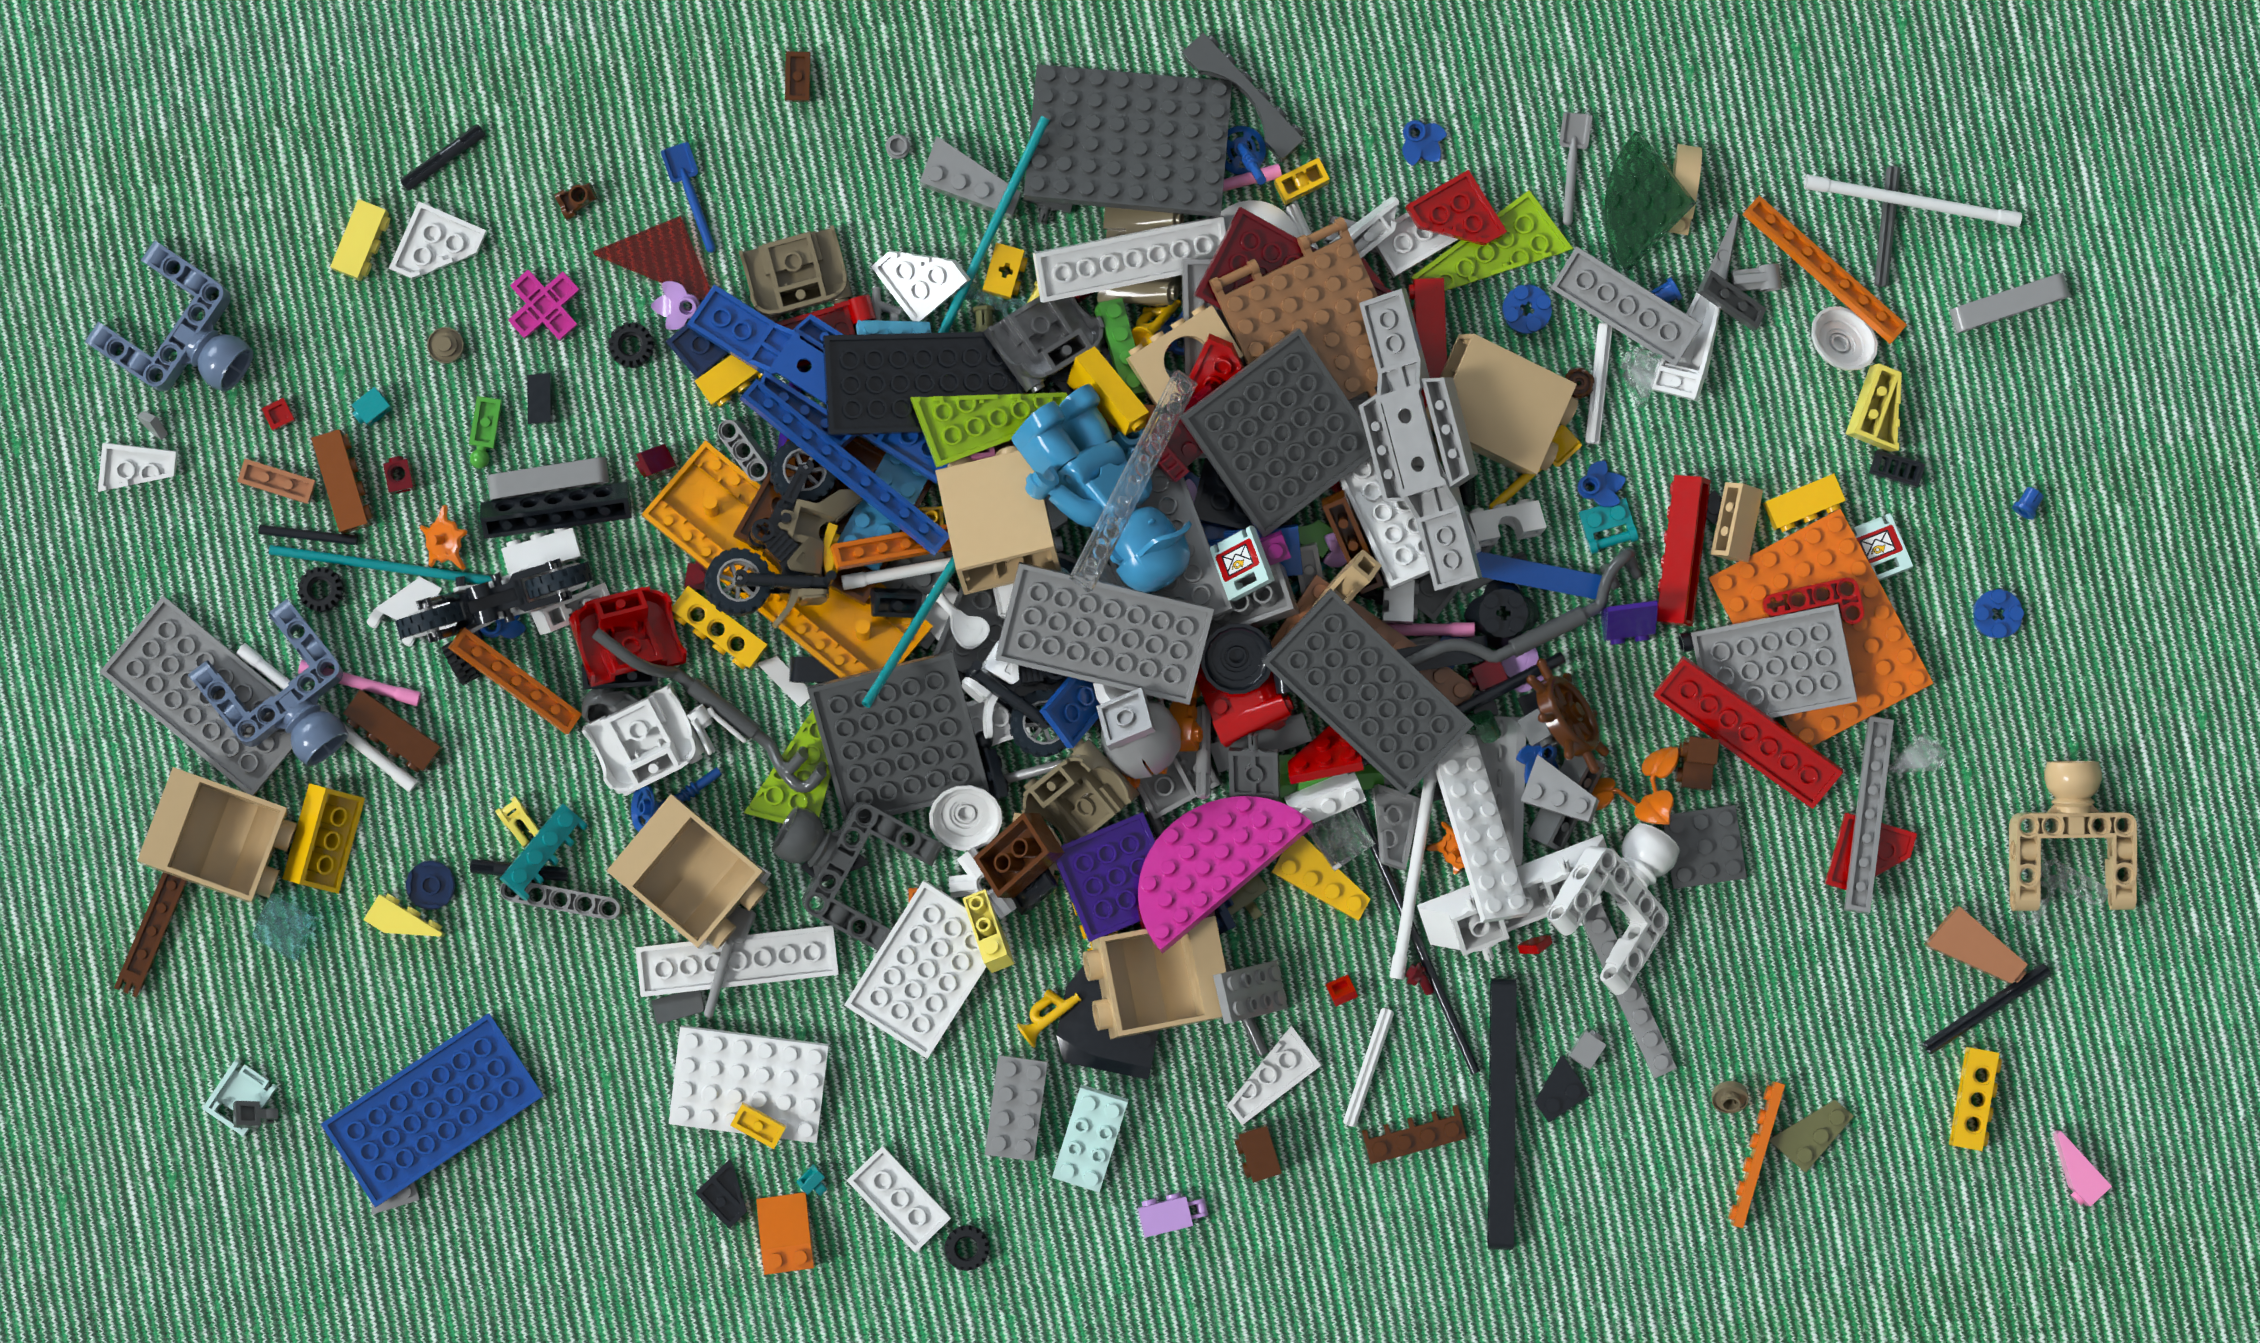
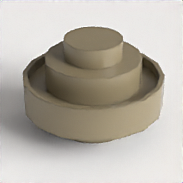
M442 327L436 329L430 335L427 349L435 361L442 364H450L456 362L462 356L464 341L456 330L450 327Z
M1726 1081L1714 1087L1711 1096L1714 1108L1723 1113L1741 1111L1748 1104L1749 1098L1746 1087L1735 1081Z

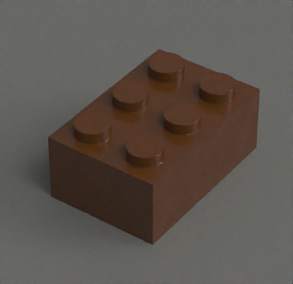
M1024 812L973 859L998 898H1015L1065 852L1040 813Z

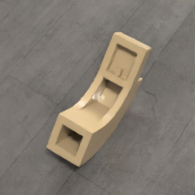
M1677 145L1664 232L1688 235L1700 181L1701 147Z
M1360 551L1331 581L1313 606L1330 588L1349 604L1356 594L1371 582L1382 565L1366 551Z

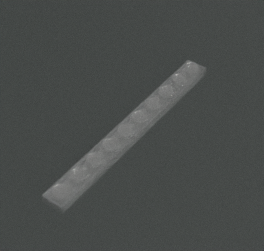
M1180 370L1173 372L1069 576V579L1087 592L1094 590L1180 420L1179 416L1183 414L1197 386L1195 381Z

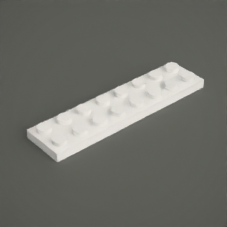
M1224 216L1034 252L1033 259L1040 302L1044 303L1182 275V260L1213 259L1226 233Z
M1468 730L1434 766L1475 904L1481 923L1525 917L1530 913L1474 730Z
M822 926L747 935L746 940L741 944L733 942L731 956L721 988L839 975L834 927ZM690 941L636 947L641 997L711 989L724 944L718 950L709 942L703 949H700Z

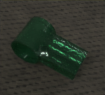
M1484 710L1477 714L1470 712L1465 714L1474 723L1466 734L1479 736L1483 743H1492L1500 738L1502 731L1491 711Z

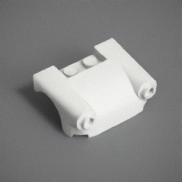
M672 683L650 693L648 697L607 717L603 716L588 723L582 728L583 735L592 745L600 761L605 784L610 789H614L617 794L623 793L624 796L683 768L688 763L693 764L703 758L702 753L705 751Z

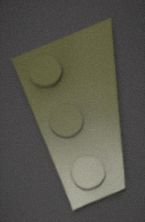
M1832 1100L1780 1133L1770 1137L1769 1142L1806 1173L1854 1116L1836 1100Z

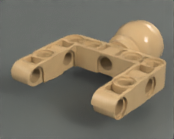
M2047 761L2044 770V780L2049 792L2055 797L2051 801L2053 806L2047 812L2016 813L2012 816L2009 823L2011 910L2038 911L2040 908L2041 838L2107 839L2105 888L2108 889L2109 910H2134L2137 902L2136 819L2133 815L2124 812H2099L2093 806L2095 801L2091 797L2098 791L2102 781V771L2098 761ZM2098 818L2101 822V827L2095 831L2093 823ZM2122 818L2125 826L2120 831L2117 828V822ZM2024 819H2027L2029 828L2023 832L2021 823ZM2048 819H2051L2053 827L2048 832L2045 829V823ZM2120 868H2123L2125 871L2122 880H2119L2117 877V872ZM2024 869H2027L2029 872V877L2026 881L2021 879V873Z

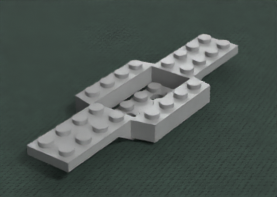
M1406 288L1363 301L1359 305L1378 373L1377 394L1360 404L1359 410L1383 501H1406L1417 521L1435 591L1482 578L1459 491V486L1478 475V470L1453 377H1429ZM1422 388L1424 389L1447 478L1443 477V470L1440 467L1436 444L1430 429V421L1424 406V398L1421 395ZM1404 409L1410 410L1412 418L1408 423H1404L1401 420V412ZM1417 457H1421L1424 460V468L1421 471L1415 470L1413 462Z

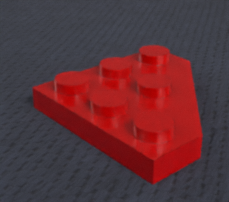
M1469 169L1407 204L1405 207L1418 229L1486 246L1507 233V230Z
M1209 333L1182 389L1181 396L1189 398L1208 383H1211L1216 389L1244 368L1233 343Z
M1331 726L1327 727L1288 761V774L1291 784L1364 770L1363 756Z
M1844 813L1824 883L1843 890L1847 889L1856 816L1849 813ZM1881 823L1875 877L1911 857L1917 833Z

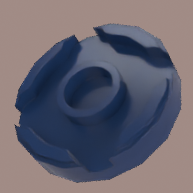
M433 860L419 863L409 872L406 880V892L411 901L419 908L427 910L440 909L447 905L454 897L456 890V881L451 869L443 863Z

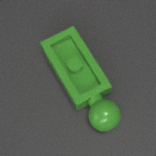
M477 396L469 445L477 446L476 450L470 455V463L475 468L482 469L488 465L490 458L486 448L495 449L502 400Z

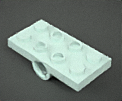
M1081 1084L1052 1178L1100 1192L1129 1099Z

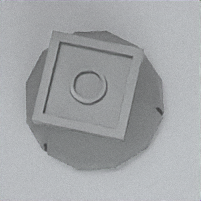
M1142 687L1096 706L1102 727V750L1106 758L1121 774L1133 779L1153 777L1142 759L1155 775L1172 764L1181 748V729L1170 710L1161 703L1147 699Z

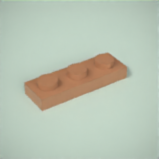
M244 459L237 480L238 483L308 505L317 482L313 479L248 459Z

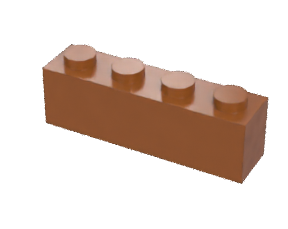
M338 429L312 437L311 440L339 532L345 534L371 526L370 519L373 518V514L369 504L365 505L363 496L366 495L363 482H358L355 473L359 471L355 457L351 458L349 449L352 448L349 435H344V432Z

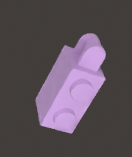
M1180 1192L1166 1195V1200L1157 1202L1156 1198L1142 1201V1206L1138 1207L1145 1238L1193 1226L1192 1219L1209 1215L1205 1198L1187 1202L1186 1196H1181ZM1196 1204L1198 1213L1191 1215L1189 1206Z

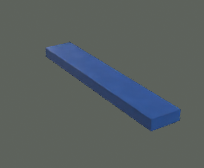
M1482 551L1476 553L1481 574L1484 578L1596 599L1602 575Z

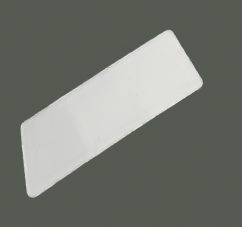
M773 657L758 663L762 670L799 707L810 699L807 686L804 683L789 682L790 669L779 657Z

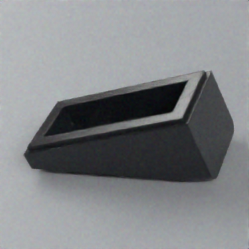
M1876 450L1869 474L1916 489L1919 486L1925 464ZM1885 458L1886 462L1883 471H1879L1881 460ZM1894 461L1896 464L1893 473L1889 474L1891 462ZM1901 464L1906 465L1902 477L1898 476ZM1911 467L1915 468L1912 480L1908 479Z

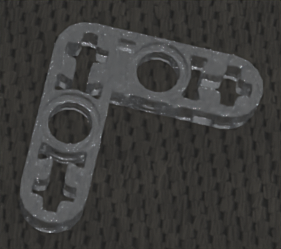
M2054 859L2046 860L2041 864V877L2046 879L2049 873L2046 867L2054 864L2056 866L2055 870L2058 873L2057 875H2051L2048 882L2053 884L2050 886L2047 882L2041 881V886L2046 888L2047 894L2040 901L2041 907L2039 910L2032 911V914L2035 915L2033 919L2029 918L2026 921V915L2023 914V911H2017V919L2024 925L2036 924L2040 920L2057 887L2090 905H2101L2104 903L2108 896L2107 889L2099 882ZM2072 875L2077 876L2080 880V886L2075 890L2070 889L2067 885V880ZM2086 881L2089 882L2086 887L2090 890L2099 889L2100 899L2095 898L2093 901V895L2087 891H2084L2083 895L2080 894L2085 888Z

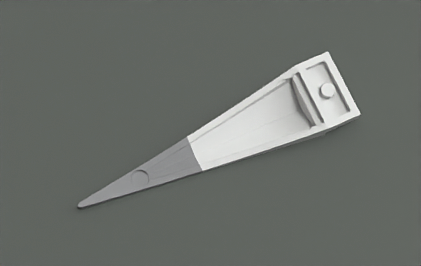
M1738 213L1734 214L1708 270H1712L1726 281L1739 222ZM1696 293L1686 314L1702 323V326L1677 366L1672 365L1663 358L1660 359L1650 389L1653 391L1694 401L1699 399L1704 380L1707 379L1721 311L1720 308L1700 294Z

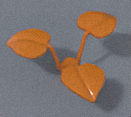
M1678 747L1659 749L1646 757L1642 764V772L1645 776H1651L1650 782L1653 794L1644 796L1640 803L1633 800L1620 789L1614 788L1616 782L1613 778H1600L1591 794L1599 800L1596 810H1601L1612 802L1614 794H1619L1635 806L1634 813L1637 819L1651 824L1669 825L1674 797L1669 791H1658L1655 780L1656 777L1665 778L1673 772L1679 760L1680 753Z

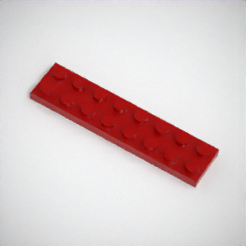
M1685 656L1680 659L1653 694L1655 698L1713 739H1718L1719 743L1812 809L1843 773V769Z

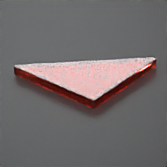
M681 216L593 251L594 256L643 275L662 284L665 281L678 282L684 286L687 294H692L700 300H704L710 291V286Z

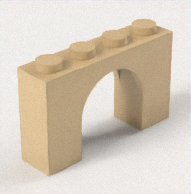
M1203 304L1191 312L1193 317L1185 321L1182 317L1170 325L1173 330L1166 334L1160 331L1149 338L1152 342L1149 345L1143 347L1142 344H1139L1128 351L1131 356L1126 358V361L1156 409L1163 407L1180 396L1164 366L1166 349L1174 340L1192 338L1204 345L1210 333L1233 343L1239 358L1244 356L1212 305L1206 308Z

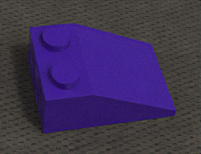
M1657 600L1610 606L1601 611L1600 617L1604 642L1610 641L1611 645L1624 644L1625 639L1635 638V642L1650 640L1649 636L1656 634Z

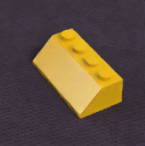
M309 783L282 879L339 894L365 798Z

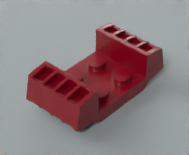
M1208 383L1199 392L1189 397L1138 444L1172 482L1179 481L1190 472L1186 467L1203 453L1179 416L1215 390L1211 383Z

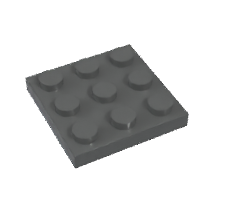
M1736 805L1670 814V824L1662 825L1663 832L1669 835L1680 849L1677 862L1670 870L1672 889L1747 878Z

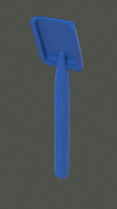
M688 142L666 148L660 152L669 178L673 183L683 182L684 191L707 252L713 253L716 246L695 189L689 179L698 174Z

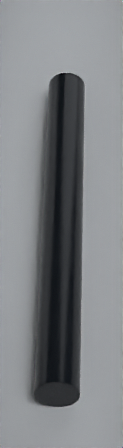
M259 525L258 534L348 545L358 544V536L268 525Z

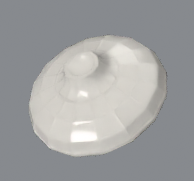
M1841 306L1828 307L1820 311L1813 320L1811 338L1814 347L1822 359L1833 367L1845 371L1861 370L1870 365L1876 357L1878 342L1874 330L1852 310Z
M972 785L955 786L942 792L933 802L929 813L930 828L936 839L947 847L960 851L970 850L973 847L978 849L988 845L998 835L1002 824L1001 808L995 797L982 788Z

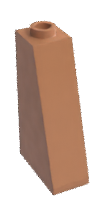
M1960 906L1954 907L1924 943L1926 947L2005 983H2013L2014 981L2018 983L2026 974L2024 969L2028 964Z

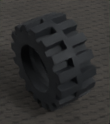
M964 1225L954 1229L945 1241L946 1258L952 1266L959 1270L969 1271L978 1268L985 1262L989 1254V1242L986 1235L974 1226ZM964 1237L972 1238L977 1244V1253L971 1258H962L957 1253L956 1245Z

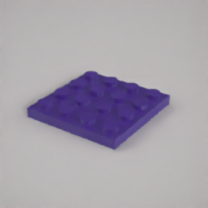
M1143 812L1061 846L1065 853L1055 862L1089 942L1140 921L1137 910L1139 905L1138 885L1144 861L1155 843Z

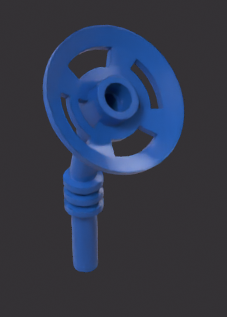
M1236 126L1228 129V137L1236 132H1243V137H1238L1232 142L1227 139V155L1232 163L1230 164L1226 160L1225 169L1237 175L1251 172L1259 185L1264 184L1266 177L1260 169L1266 154L1263 138L1256 130L1247 126ZM1251 136L1255 137V139L1257 140L1260 152L1256 151V145L1254 141L1251 139ZM1247 141L1252 145V150H1249ZM1230 148L1234 149L1235 158L1231 154ZM1240 162H1243L1245 168H1239Z
M716 767L696 782H690V786L686 785V789H680L681 792L674 796L682 802L690 801V797L694 798L695 794L699 795L700 790L719 778L722 773ZM649 784L636 790L632 797L631 817L633 825L638 832L644 827L640 817L642 816L646 820V824L665 802V800L658 803L655 801L653 790Z

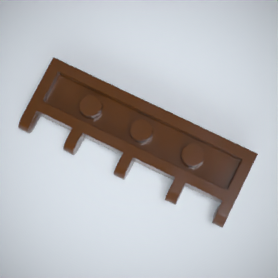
M1458 1105L1452 1106L1454 1116L1438 1120L1436 1111H1432L1433 1121L1414 1126L1413 1119L1410 1117L1407 1118L1409 1128L1392 1133L1390 1132L1389 1125L1384 1124L1385 1134L1370 1139L1367 1130H1362L1370 1164L1467 1139Z

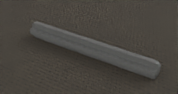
M1887 167L1885 190L1898 192L1899 167ZM1883 202L1874 280L1875 286L1886 287L1889 282L1897 204Z

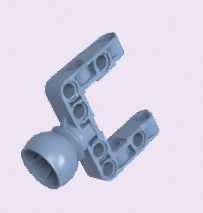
M154 240L141 261L194 296L187 309L153 358L99 321L84 342L158 391L169 390L188 364H192L193 367H198L202 378L209 386L226 392L239 383L253 359V350L243 339L233 335H219V332L214 330V325L230 303L231 295L224 286ZM176 265H180L179 272L172 274L173 268ZM215 291H219V297L211 301L212 294ZM205 311V317L201 321H197L198 314ZM120 346H124L123 353L117 356V349ZM173 352H177L176 359L169 362V356ZM163 372V378L159 382H155L156 375Z
M286 599L271 610L268 615L309 665L306 670L288 683V687L275 697H269L249 712L209 660L198 666L188 676L245 746L255 747L278 729H285L286 733L291 734V747L295 756L306 766L310 767L324 761L335 753L348 738V732L344 723L335 715L321 711V706L318 705V698L341 681L343 669L290 601ZM297 629H305V633L301 638H293V634ZM334 666L335 670L332 675H323L326 667ZM307 682H315V686L311 691H304L303 687ZM218 690H225V695L222 699H214V695ZM275 712V717L272 721H264L266 713ZM247 728H255L253 736L244 737V732Z

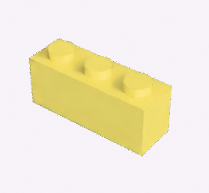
M358 199L330 267L336 272L362 281L363 276L367 277L372 263H369L372 254H376L380 248L381 241L379 237L381 232H385L389 226V213L383 208Z

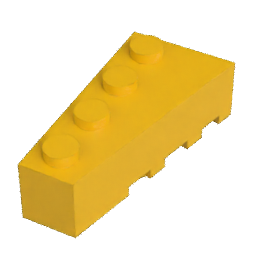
M1304 836L1280 855L1271 871L1277 877L1356 921H1359L1370 901V898Z

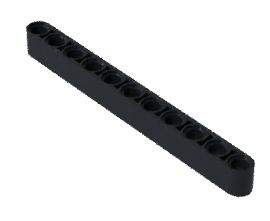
M1491 978L1488 1250H1513L1516 978Z

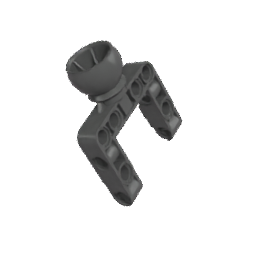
M867 802L854 804L841 828L832 832L831 829L824 830L822 821L813 811L795 806L782 824L773 843L772 852L785 862L800 864L808 861V866L813 867L815 875L802 897L804 909L812 916L879 951L890 934L891 929L855 908L849 907L835 899L868 836L871 833L930 866L934 864L944 844ZM862 809H868L870 812V816L866 821H859L858 813ZM857 831V840L853 843H847V833ZM908 832L912 833L913 839L908 845L902 844V835ZM828 874L833 875V883L827 887L823 886L822 878ZM815 896L821 897V905L818 908H811L809 905L810 900ZM857 920H864V928L858 932L854 931L853 923Z

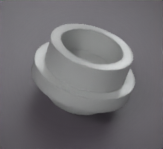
M892 135L886 142V152L894 159H902L910 151V143L903 135Z

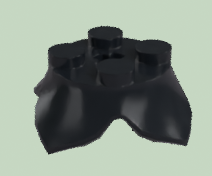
M1493 580L1485 587L1483 595L1469 603L1465 610L1464 618L1466 622H1475V631L1487 635L1489 646L1498 650L1508 645L1509 640L1531 630L1539 618V610L1532 599L1520 592L1516 584ZM1500 607H1504L1505 611L1509 612V616H1506L1504 621L1501 620V616L1496 615V611H1500Z

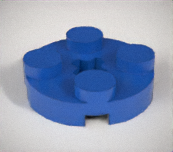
M1519 285L1510 291L1502 305V313L1508 327L1524 335L1543 329L1552 313L1549 296L1541 288L1534 285ZM1529 303L1534 312L1524 316L1520 306H1525Z
M2002 589L1982 594L1976 600L1973 607L1975 627L1982 635L1989 638L1999 639L2012 635L2020 627L2024 616V611L2017 597ZM1993 608L1997 610L2001 608L2003 610L2002 620L1999 618L1994 620L1992 618L1994 615Z

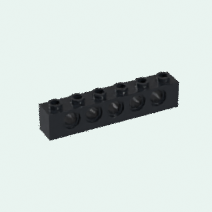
M628 482L480 502V521L484 539L632 518Z

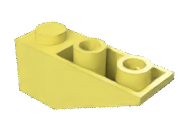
M986 889L962 898L985 966L991 973L1014 965L1008 942Z
M389 893L386 896L379 894L363 919L384 933L444 937L446 934L441 931L443 926L431 919L428 922L421 919L419 911L410 906L407 909L399 905L400 900Z

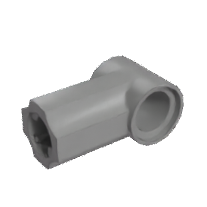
M1766 264L1757 268L1731 271L1732 285L1741 291L1760 290V292H1769L1782 289L1779 264Z

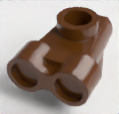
M591 183L574 185L569 191L563 189L554 194L566 220L577 216V211L598 198ZM585 193V198L581 200V195Z

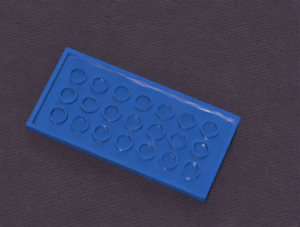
M488 1013L321 1123V1126L376 1208L544 1095L490 1013Z

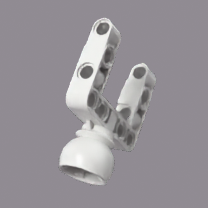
M1636 824L1626 834L1622 844L1623 858L1610 848L1587 847L1547 912V919L1559 933L1568 936L1578 928L1602 889L1614 897L1618 907L1630 919V925L1622 938H1619L1606 960L1607 964L1600 974L1601 981L1615 995L1623 994L1628 990L1669 924L1667 911L1648 890V886L1654 885L1656 878L1665 875L1675 866L1680 849L1669 835L1647 824Z

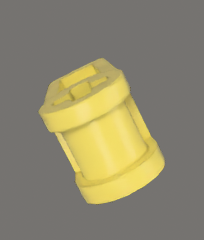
M514 796L511 799L512 802L502 809L498 808L495 812L525 848L529 840L524 835V831H521L517 825V820H522L529 829V833H532L533 836L537 834L539 828L528 815L526 808L520 800ZM516 808L515 812L507 816L508 813H510L512 810Z

